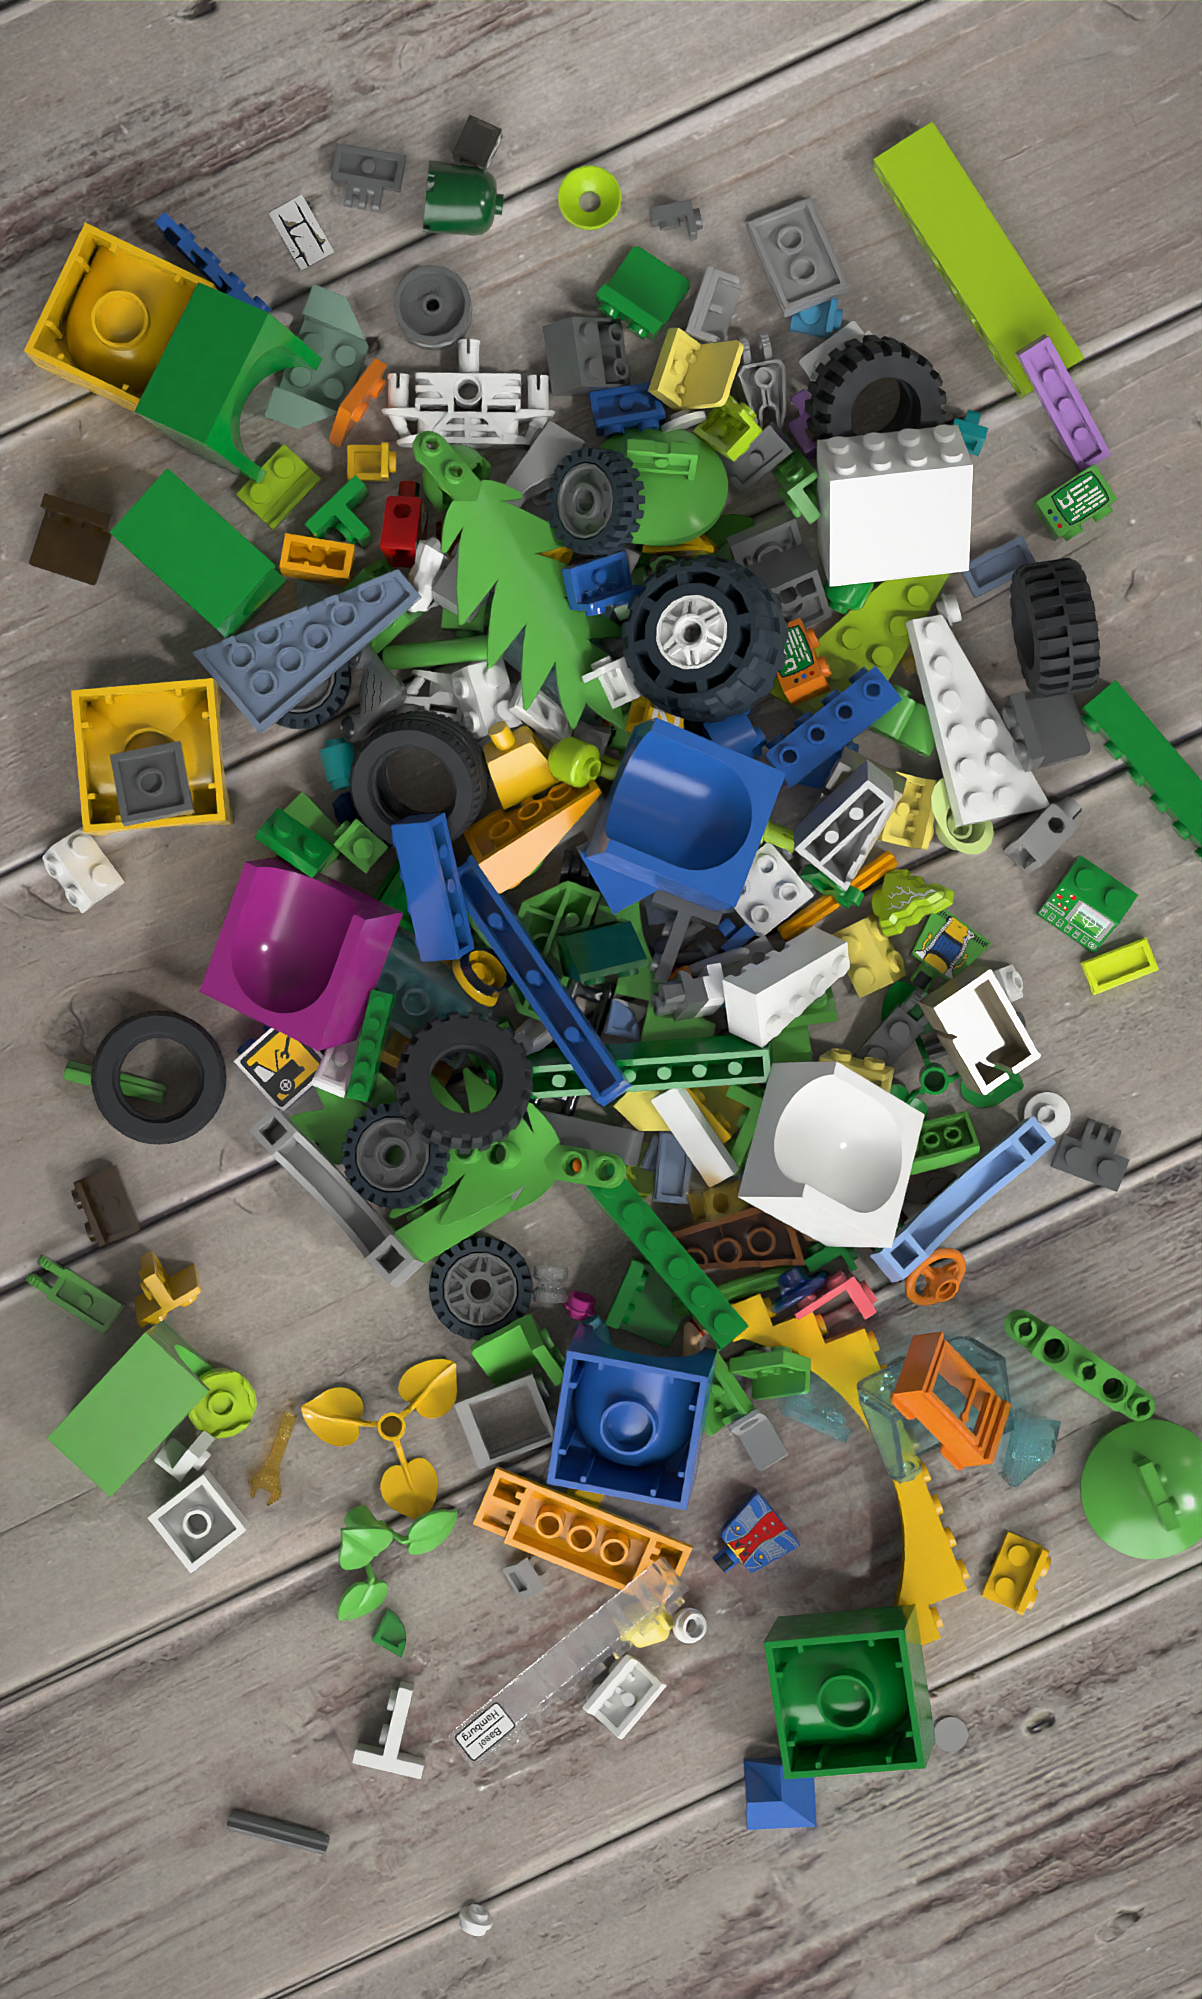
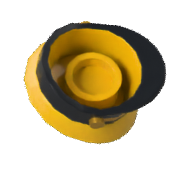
M474 948L459 959H453L452 970L456 981L472 1000L481 1005H496L499 993L514 983L513 978L491 948Z

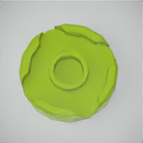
M227 1368L208 1370L200 1375L198 1378L210 1391L188 1413L196 1429L200 1432L205 1430L212 1437L220 1439L235 1436L246 1429L257 1407L256 1394L248 1379L238 1371Z

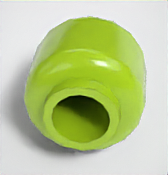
M575 737L563 738L553 745L548 755L550 771L554 778L574 787L582 788L588 786V783L591 780H595L601 772L600 751L595 745Z

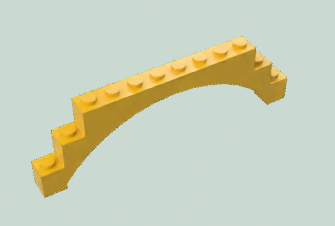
M756 1293L730 1302L749 1326L733 1340L734 1342L746 1339L769 1348L775 1346L792 1348V1353L811 1358L810 1370L819 1375L841 1394L861 1417L873 1435L891 1475L897 1495L901 1520L902 1556L899 1582L893 1606L916 1604L922 1645L940 1639L941 1636L937 1628L943 1626L936 1606L929 1609L928 1605L966 1591L967 1587L964 1580L970 1577L963 1559L956 1560L951 1548L957 1546L950 1527L943 1528L938 1515L944 1513L937 1494L930 1496L926 1486V1482L931 1481L924 1461L917 1463L913 1450L918 1448L911 1428L904 1430L900 1417H903V1415L890 1401V1392L887 1385L893 1383L886 1364H878L874 1352L880 1351L873 1331L866 1333L865 1328L861 1325L824 1340L822 1335L827 1334L828 1331L821 1314L814 1316L813 1312L800 1320L795 1315L772 1323L770 1318L775 1317L776 1314L769 1296L762 1299L761 1294Z

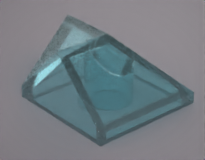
M1021 1409L1015 1410L1001 1476L1009 1486H1019L1054 1456L1061 1421Z

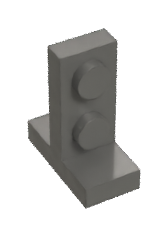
M663 890L655 891L650 906L676 915L675 919L668 917L661 937L667 939L663 952L656 950L649 970L655 972L652 981L659 984L668 982L689 922L692 921L716 930L723 914L722 911H710Z

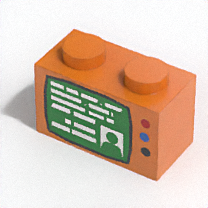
M801 618L787 623L789 639L785 642L784 653L787 657L783 670H778L777 672L783 692L792 707L831 690L826 678L832 675L825 657H818L815 648L821 646L813 627L806 629Z

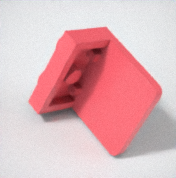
M839 1270L824 1280L826 1286L816 1293L813 1289H809L795 1299L797 1305L792 1308L794 1315L800 1320L846 1290L866 1320L877 1312L872 1304L877 1302L878 1299L865 1280L858 1283L851 1271L844 1274L842 1270Z

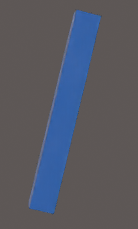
M470 855L466 858L467 862L457 868L466 910L594 1100L604 1107L631 1088V1083L503 894H498L478 865L475 857Z

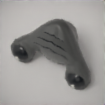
M369 644L347 661L351 668L363 671L359 690L360 712L346 714L341 721L340 730L342 736L351 743L365 739L383 719L402 707L406 700L407 690L405 684L390 671Z

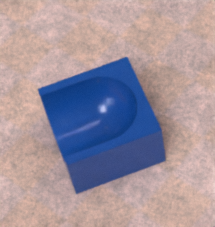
M657 717L636 725L630 736L584 858L710 911L736 907L786 773Z
M579 1323L566 1354L547 1484L687 1510L697 1477L718 1349L703 1347L700 1352L683 1357L641 1355L605 1343L594 1334L593 1326Z

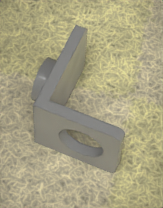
M755 1409L729 1426L730 1431L739 1436L759 1471L767 1469L788 1455V1450L767 1414L759 1409Z

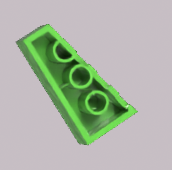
M453 1187L436 1198L439 1202L436 1206L429 1210L422 1206L406 1216L409 1222L399 1228H396L394 1224L390 1226L415 1254L426 1263L512 1211L511 1206L514 1201L511 1196L475 1215L447 1226H441L440 1220L456 1192Z

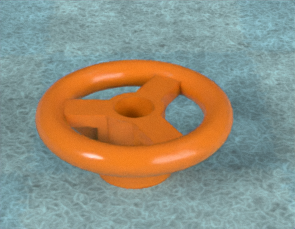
M954 1248L934 1250L924 1262L906 1277L905 1294L907 1298L916 1305L929 1306L948 1301L954 1297L959 1290V1285L966 1271V1261L962 1253ZM943 1258L954 1260L942 1268H932L929 1266L934 1261ZM920 1274L925 1276L927 1283L922 1295H919L915 1290V1284Z

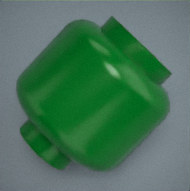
M826 579L823 589L825 596L829 599L828 606L843 614H846L848 609L854 611L862 609L874 587V582L830 587Z

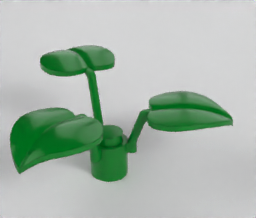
M896 981L885 995L881 1011L882 1021L898 1003L901 1005L917 987L904 981ZM924 991L922 999L930 993ZM917 1003L909 1012L918 1019L923 1010L919 1003ZM930 1022L925 1025V1029L921 1034H926L933 1030ZM919 1035L915 1041L924 1062V1066L919 1072L921 1086L909 1093L905 1086L892 1083L890 1094L925 1114L924 1122L927 1119L928 1108L926 1103L916 1098L918 1094L924 1095L925 1093L939 1095L947 1089L949 1083H953L954 1080L961 1078L958 1071L947 1075L945 1068L941 1064L930 1062ZM996 1064L993 1066L994 1068L1008 1074L1009 1079L986 1095H981L969 1090L962 1080L960 1090L963 1097L971 1105L980 1108L993 1107L1023 1089L1024 1084L1019 1073H1011L999 1068Z

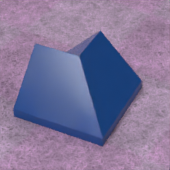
M781 1757L743 1759L747 1830L817 1827L814 1777L785 1779Z

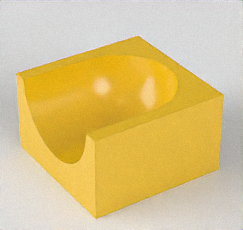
M85 222L24 352L38 367L134 412L198 282L213 289H216L213 283Z

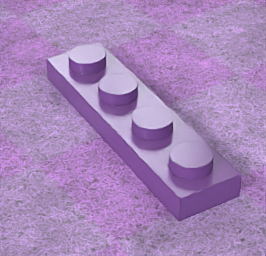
M1043 334L1015 352L1018 361L1076 469L1079 472H1083L1111 455L1050 337Z

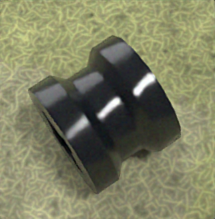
M565 850L559 884L570 881L587 888L590 871L581 856L574 855L570 850Z

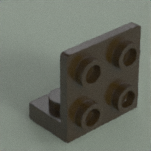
M44 493L40 507L45 510V514L29 564L95 586L112 538L110 531L116 525L117 520L111 514Z

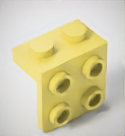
M669 328L648 392L674 411L721 407L726 403L730 395V389L740 364L744 345L738 340L700 344L680 328Z

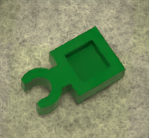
M813 864L805 865L800 874L802 879L825 896L832 895L837 903L845 908H849L851 903L859 907L864 897L863 892L851 885L845 891Z

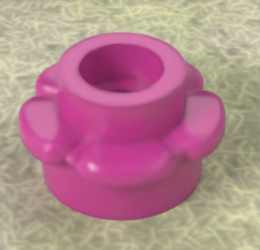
M571 1291L568 1299L563 1301V1306L567 1309V1315L574 1319L584 1321L587 1319V1316L590 1317L596 1314L594 1310L596 1299L587 1293Z

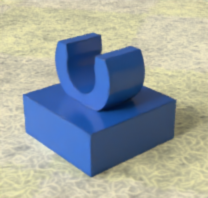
M728 918L717 927L727 939L720 947L723 952L742 947L756 934L747 923L738 930Z

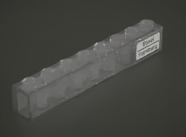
M664 1557L658 1559L446 1737L472 1770L480 1764L487 1768L502 1756L498 1749L509 1742L511 1746H514L528 1734L525 1729L528 1724L535 1720L539 1725L554 1712L551 1705L558 1699L565 1703L578 1693L580 1688L577 1684L587 1676L592 1681L607 1668L603 1662L612 1654L618 1659L632 1648L633 1645L629 1640L636 1634L640 1633L642 1637H645L659 1625L656 1618L666 1610L671 1615L686 1602L682 1596L690 1589Z

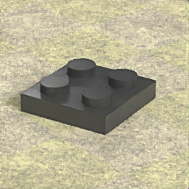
M180 741L110 755L121 820L124 827L195 813L183 747Z

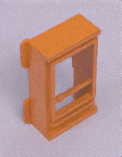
M942 1331L913 1335L895 1391L890 1394L891 1403L906 1419L912 1420L916 1417L941 1442V1454L956 1470H963L967 1466L993 1464L1012 1405L1007 1400H1002L987 1382L944 1339L945 1334ZM938 1373L952 1387H956L967 1399L959 1418L933 1392ZM971 1405L979 1411L973 1433L965 1425L969 1420L968 1414Z

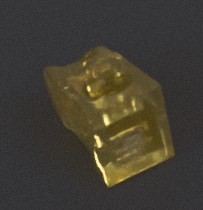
M742 1178L686 1193L694 1222L712 1223L753 1207L752 1204L738 1197Z

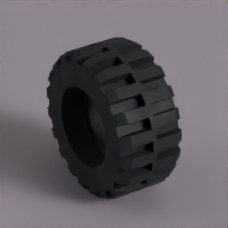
M865 335L862 338L863 343L853 338L844 343L846 348L842 351L838 348L833 349L828 354L831 359L825 365L820 362L815 370L819 375L816 381L810 380L807 391L812 396L811 399L805 400V412L812 417L808 418L806 422L809 431L815 435L813 440L816 444L817 440H826L836 436H862L855 434L852 428L851 412L858 394L868 384L885 377H893L897 380L900 389V402L893 419L883 429L875 433L897 432L903 429L933 428L938 426L939 423H945L947 412L941 409V405L947 403L946 392L939 388L942 386L943 381L939 373L933 370V364L903 342L900 343L888 336H883L880 339L876 335Z
M1071 558L1024 564L1014 571L1011 578V621L1017 657L1028 689L1039 698L1088 691L1096 685L1100 674V640L1098 638L1099 629L1098 621H1096L1095 605L1092 600L1090 585L1087 583V576L1084 570H1082V566Z
M457 1011L447 1013V1017L442 1020L438 1017L429 1020L427 1027L424 1029L418 1028L412 1034L411 1041L405 1044L397 1066L395 1094L398 1099L397 1106L399 1112L406 1117L405 1124L411 1131L416 1130L421 1134L420 1140L428 1145L430 1142L439 1145L438 1150L449 1152V1148L458 1149L459 1154H470L471 1149L478 1148L482 1152L490 1149L491 1144L495 1142L500 1144L520 1124L532 1094L533 1081H531L533 1069L531 1061H527V1050L523 1042H516L514 1039L516 1033L509 1027L505 1029L499 1027V1020L489 1016L488 1020L478 1018V1012L468 1011L467 1016H459ZM466 1053L484 1060L493 1069L497 1078V1091L492 1102L486 1108L473 1113L455 1112L440 1104L433 1096L430 1088L431 1072L440 1059L451 1054Z

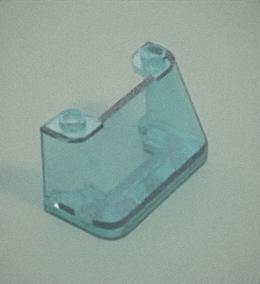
M956 1336L947 1339L948 1343L987 1382L1002 1400H1007L1011 1404L1005 1357L970 1336ZM905 1359L861 1379L856 1385L858 1401L886 1472L899 1484L911 1481L922 1471V1465L918 1457L940 1447L941 1444L916 1417L912 1420L906 1419L890 1401V1394L895 1391ZM938 1373L933 1392L959 1418L967 1399L956 1387H952ZM971 1405L968 1414L969 1420L965 1423L972 1433L979 1415V1411L973 1405ZM1012 1406L1002 1435L1015 1430Z

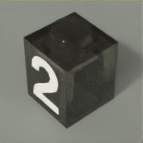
M469 114L452 152L453 160L458 163L457 165L477 167L488 171L503 138L502 129Z

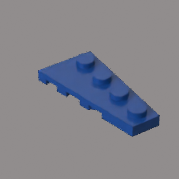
M165 212L155 221L162 236L206 279L213 283L220 292L268 313L271 311V308L260 297L256 295L252 299L243 290L246 285L232 271L227 274L219 266L221 261L207 247L201 249L193 241L196 237L182 223L177 225Z

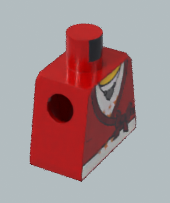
M414 481L399 482L398 496H387L380 548L391 567L412 568L415 564L418 544L420 540H426L428 511L423 499L419 498L420 484Z

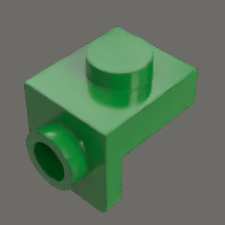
M815 1242L805 1249L808 1255L803 1257L811 1273L839 1255L842 1256L852 1272L858 1269L854 1261L859 1256L853 1247L826 1246L821 1242Z

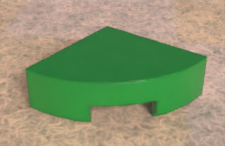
M388 1608L371 1641L402 1657L406 1646L405 1627L399 1616Z

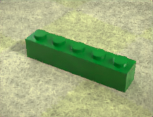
M376 989L371 990L348 1086L347 1098L363 1102L372 1101L396 1001V994Z

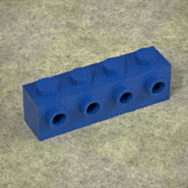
M865 666L848 679L852 684L842 693L838 689L832 691L821 700V703L824 705L821 710L814 715L810 710L793 723L797 729L787 737L781 732L765 745L769 751L764 754V758L771 767L786 773L783 782L789 790L900 703L902 698L876 666L870 671Z
M445 812L407 816L391 825L392 843L398 855L400 864L399 874L404 882L408 900L407 910L412 918L415 931V945L419 950L421 962L459 959L474 949V943Z

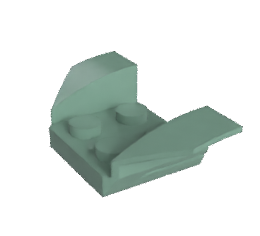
M315 284L312 286L302 313L304 321L298 338L323 359L317 371L302 367L285 369L279 388H274L264 417L295 429L337 415L339 406L357 383L369 352V346L347 298Z

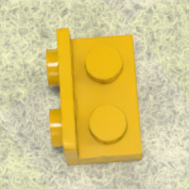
M1007 1530L980 1595L1011 1608L1023 1616L1026 1608L1032 1609L1036 1601L1038 1590L1035 1589L1039 1576L1045 1577L1050 1567L1052 1558L1048 1556V1548L1045 1545Z

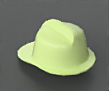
M944 778L940 779L934 785L930 796L931 809L936 819L935 832L939 841L945 847L968 855H977L986 851L991 845L994 835L991 820L956 827Z

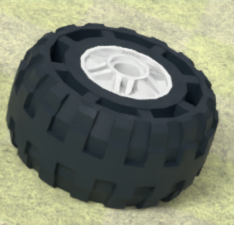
M698 555L696 558L689 559L685 557L669 562V565L663 571L653 572L644 581L645 587L638 596L633 595L627 607L630 610L627 622L622 623L621 640L624 641L625 645L622 657H625L627 668H630L634 675L635 681L633 684L644 697L656 707L676 717L693 722L714 723L726 721L725 718L733 715L740 716L753 708L754 702L761 696L766 697L775 685L773 680L778 670H783L787 657L784 653L785 642L789 639L788 624L784 621L781 611L783 607L776 594L772 592L765 581L748 568L732 560L714 555Z

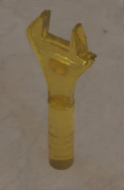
M287 1412L283 1414L267 1463L260 1472L252 1476L248 1481L252 1484V1499H254L259 1487L272 1493L267 1506L278 1501L282 1494L279 1480L280 1464L297 1416Z

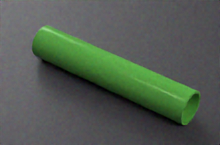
M488 635L386 646L383 650V663L390 670L487 660Z

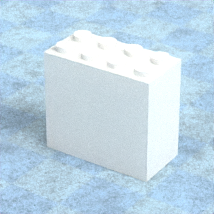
M938 425L933 428L903 429L889 433L872 432L862 436H836L826 440H817V473L819 475L817 478V510L821 514V517L817 519V548L830 587L969 571L973 464L958 425Z

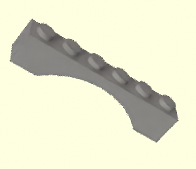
M549 420L544 429L539 428L534 433L530 441L531 448L524 457L519 456L510 470L511 476L505 483V485L520 491L523 495L520 500L504 502L520 508L534 496L552 488L549 485L551 477H558L554 472L556 466L563 465L562 459L566 455H571L572 451L586 448L584 440ZM459 543L451 554L452 561L445 570L440 569L431 583L434 601L457 616L456 579ZM489 592L466 620L470 623L488 598Z
M273 1106L249 1129V1132L270 1155L329 1213L356 1245L364 1258L389 1285L399 1288L424 1264L359 1192L354 1190L350 1181L284 1110Z

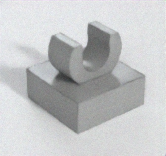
M538 1556L513 1561L502 1568L519 1599L535 1595L545 1588L542 1582L549 1578L550 1573L547 1571L537 1575L533 1566L541 1560Z

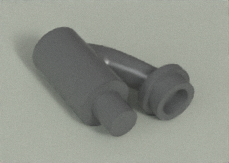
M692 921L689 922L674 965L694 964L718 955L708 940L702 943L699 941L697 943L698 950L681 952L698 940L695 935L706 928V926ZM660 936L650 946L654 952L656 950L663 952L667 939Z

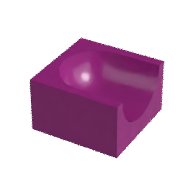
M280 856L245 861L199 992L317 1051L354 1042L357 1040L366 1015L371 990L376 988L403 912L320 872L312 879Z

